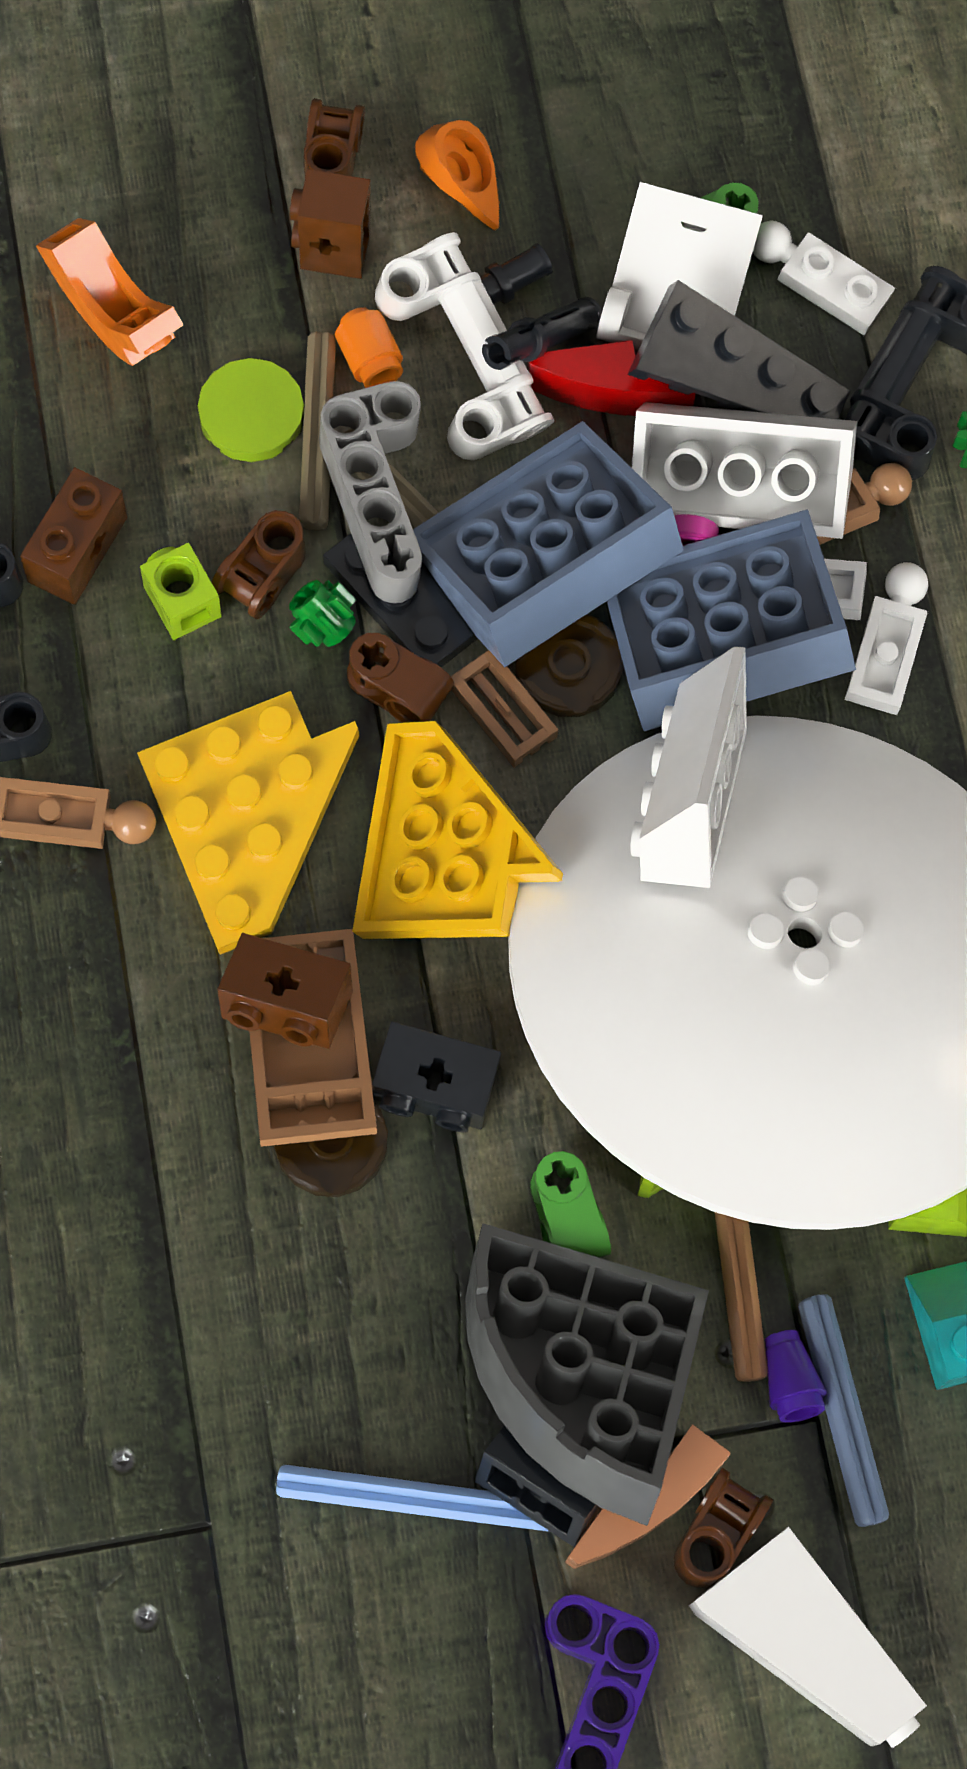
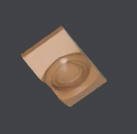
M353 929L263 938L350 963L353 993L330 1049L317 1045L308 1047L298 1046L287 1041L282 1035L261 1029L249 1031L261 1147L377 1134Z

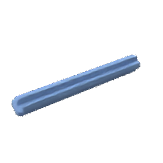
M283 1465L278 1472L276 1492L280 1497L549 1531L487 1490L292 1465Z

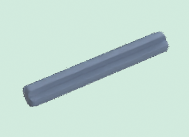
M827 1294L807 1297L799 1302L798 1308L813 1365L827 1391L823 1402L854 1520L858 1527L876 1525L889 1518V1511L832 1298Z

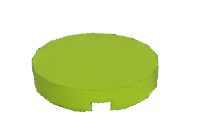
M254 358L232 361L214 371L201 388L197 406L202 432L207 440L211 441L214 446L220 449L222 454L229 458L247 462L271 459L282 453L284 447L289 445L292 440L294 442L300 434L304 419V402L300 386L290 373L271 361Z

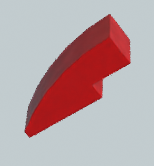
M633 340L548 351L542 357L527 362L526 367L534 380L531 385L534 392L587 410L617 415L636 416V411L644 402L693 406L696 393L686 395L668 389L669 384L652 378L642 380L627 375L636 357Z

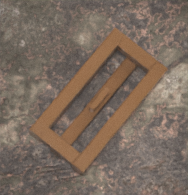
M489 650L451 676L454 681V686L451 689L514 768L523 762L525 756L528 754L532 756L539 751L542 744L545 742L550 743L557 738L558 728L507 666L504 667ZM488 668L537 728L538 732L531 735L481 673L484 669ZM471 680L521 744L517 746L467 685V681Z

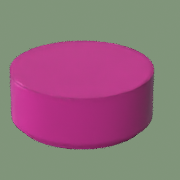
M688 514L674 516L683 546L718 536V525L707 518Z

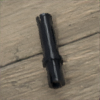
M582 297L567 306L555 309L536 319L524 317L512 323L509 330L494 334L485 339L488 344L482 346L483 358L489 367L495 370H502L519 360L530 362L542 357L547 348L598 328L599 324L596 322H600L602 314L600 305L591 297Z

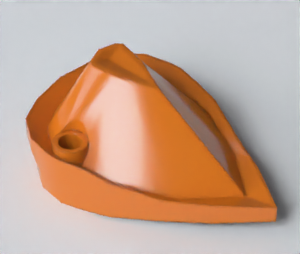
M456 120L437 124L426 130L418 137L415 143V152L420 163V169L442 191L461 203L492 230L499 228V199L494 160L488 142L479 128L469 121Z

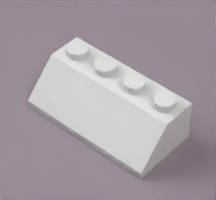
M644 402L636 411L632 469L672 506L674 516L683 514L696 515L713 521L718 527L742 529L808 509L818 537L842 539L852 478L857 421Z
M745 647L731 648L681 682L674 706L666 705L664 708L662 738L665 739L664 744L656 743L654 746L652 776L655 777L654 782H645L641 812L645 819L644 822L635 821L631 837V855L640 857L641 881L706 888L711 886L747 732Z

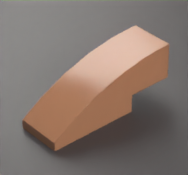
M692 1424L669 1456L662 1489L648 1525H643L602 1509L570 1553L565 1563L573 1569H577L606 1558L648 1535L687 1504L708 1483L731 1452Z

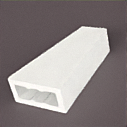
M789 1527L689 1605L698 1618L869 1746L880 1745L886 1740L893 1748L920 1726L914 1716L927 1705Z

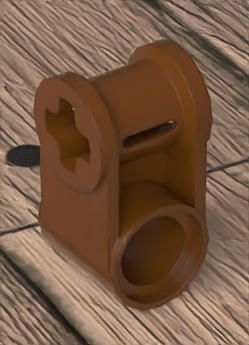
M312 99L304 149L305 177L307 169L347 176L353 175L356 154L359 152L362 142L365 106L356 105L354 109L326 106L323 105L321 99ZM322 168H333V169H331V170H323Z
M275 510L262 516L237 549L231 552L217 569L211 582L217 593L222 594L226 592L248 607V614L256 620L265 615L277 600L281 590L305 560L306 548L300 521L293 514L286 511ZM279 536L293 540V543L283 550H274L267 546L273 538Z
M381 633L361 635L353 642L350 648L347 681L351 689L358 695L389 712L401 723L431 721L454 686L453 679L443 668L428 659L417 656ZM380 647L383 648L384 653L380 652ZM374 661L381 664V665H378V664L374 665L371 670L366 669L365 667H363V665H364V666H367V667H370V666L374 663Z
M722 1467L695 1511V1518L676 1548L674 1567L678 1576L686 1584L696 1588H707L717 1583L730 1570L743 1546L747 1545L769 1510L773 1499L767 1495L761 1498L732 1481L730 1479V1472ZM704 1542L715 1549L718 1555L716 1570L703 1572L692 1564L689 1557V1550L692 1544Z

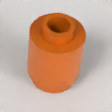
M365 307L349 311L341 318L340 325L335 330L334 336L355 380L363 382L365 388L397 381L403 374V367L401 365L403 355L383 314L378 310H368Z

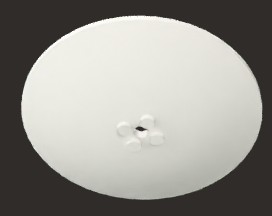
M746 716L747 732L710 888L641 881L640 857L631 855L632 830L635 821L644 822L645 816H642L641 812L645 782H654L655 777L652 776L653 750L656 743L664 744L665 739L662 738V733H658L624 749L599 765L574 786L547 819L535 839L563 872L562 881L520 882L511 919L510 936L508 937L509 972L515 1006L525 1037L539 1067L560 1100L580 1124L612 1155L647 1180L682 1199L706 1209L752 1223L791 1229L822 1230L870 1226L904 1218L936 1206L967 1189V791L927 762L892 744L867 734L829 723L793 717ZM796 928L807 930L815 937L817 945L812 948L799 947L790 940L788 931Z

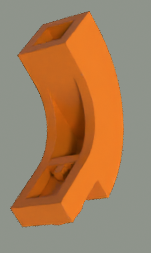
M77 218L36 245L54 278L79 314L101 341L127 364L135 365L176 338L173 332L183 326V323L174 307L150 299L136 286L116 259L96 222Z

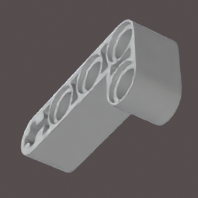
M400 381L386 382L329 399L321 411L319 433L320 450L370 586L376 596L390 603H402L416 593L422 564L421 549L385 456L386 453L410 446L418 432L421 408L420 396L413 387ZM396 412L405 417L402 419H392L385 414ZM338 426H347L355 431L351 433H340L334 430V428ZM365 472L372 477L360 480L352 477L350 474ZM382 518L390 524L377 527L368 523L367 520ZM393 552L392 561L394 565H387L388 554Z

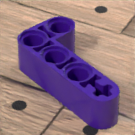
M576 1594L564 1596L555 1602L546 1616L545 1632L547 1639L557 1650L592 1664V1668L555 1769H571L570 1762L573 1753L583 1746L592 1747L599 1752L603 1760V1769H617L658 1656V1636L653 1627L641 1618L586 1596ZM576 1608L584 1612L590 1625L586 1638L580 1641H570L562 1637L556 1624L557 1616L562 1610ZM625 1630L634 1631L642 1637L646 1649L641 1662L627 1664L617 1657L613 1645L614 1639L619 1632ZM599 1689H614L623 1698L625 1705L624 1714L619 1721L605 1723L594 1714L592 1701Z

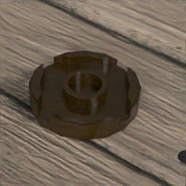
M589 614L584 615L515 660V677L543 711L558 717H581L599 710L614 696L623 673V661L615 633L599 618Z
M374 1102L377 1134L274 1145L281 1170L295 1186L315 1196L340 1197L360 1190L377 1175L386 1158L388 1131L381 1109Z

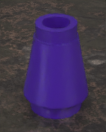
M785 1330L766 1337L764 1342L767 1349L770 1408L778 1412L781 1422L786 1423L806 1420L821 1414L825 1410L823 1398L827 1395V1391L802 1341H800L798 1331Z

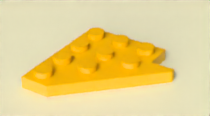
M291 691L137 752L220 955L235 949L241 933L260 938L272 934L359 738V731L355 721L311 738Z
M436 721L387 724L352 932L362 939L509 937L519 883L562 881L563 872L446 729Z

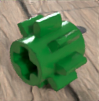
M313 580L304 585L292 598L289 609L296 620L292 622L289 628L306 645L312 642L318 647L323 642L327 647L334 646L348 636L356 623V618L353 616L354 612L349 608L354 604L356 598L340 582L333 585L329 580L324 584L319 580Z

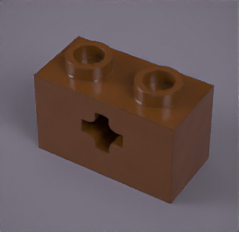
M307 169L303 189L294 188L290 205V220L294 221L291 247L299 248L300 269L362 279L371 235L370 179Z
M74 467L20 555L27 582L75 605L127 519L122 490Z
M241 933L217 989L221 1017L243 1030L255 1031L261 1029L282 1035L287 1041L298 1046L308 1047L317 1045L330 1049L353 993L351 964Z

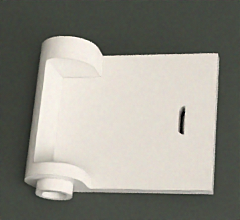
M640 182L613 285L609 289L601 314L597 339L611 343L633 340L634 349L639 350L669 285L677 280H680L735 316L763 215Z

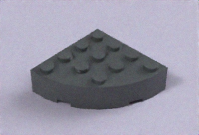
M482 1223L472 1260L465 1298L467 1340L478 1379L497 1416L525 1452L560 1483L605 1510L647 1526L662 1489L709 1290Z

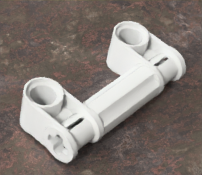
M452 232L430 241L422 248L389 262L378 282L375 291V302L377 308L384 316L397 321L409 319L439 304L442 305L487 393L468 400L460 406L447 434L449 447L457 456L466 460H477L512 443L522 442L537 435L554 423V418L551 413H545L531 387L534 380L522 360L512 363V365L502 370H495L485 362L482 355V346L488 344L485 339L507 330L484 288L479 274L470 271L458 248V245L461 243L458 234ZM395 281L404 282L412 288L414 295L400 297L391 290L389 284ZM466 421L480 423L485 428L487 437L482 439L472 438L465 432L462 423Z

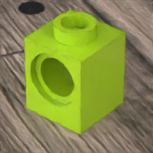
M189 542L178 548H162L153 553L146 563L140 565L144 589L173 641L222 617L219 595ZM175 581H185L191 584V587L183 593L175 594L166 590L167 586Z

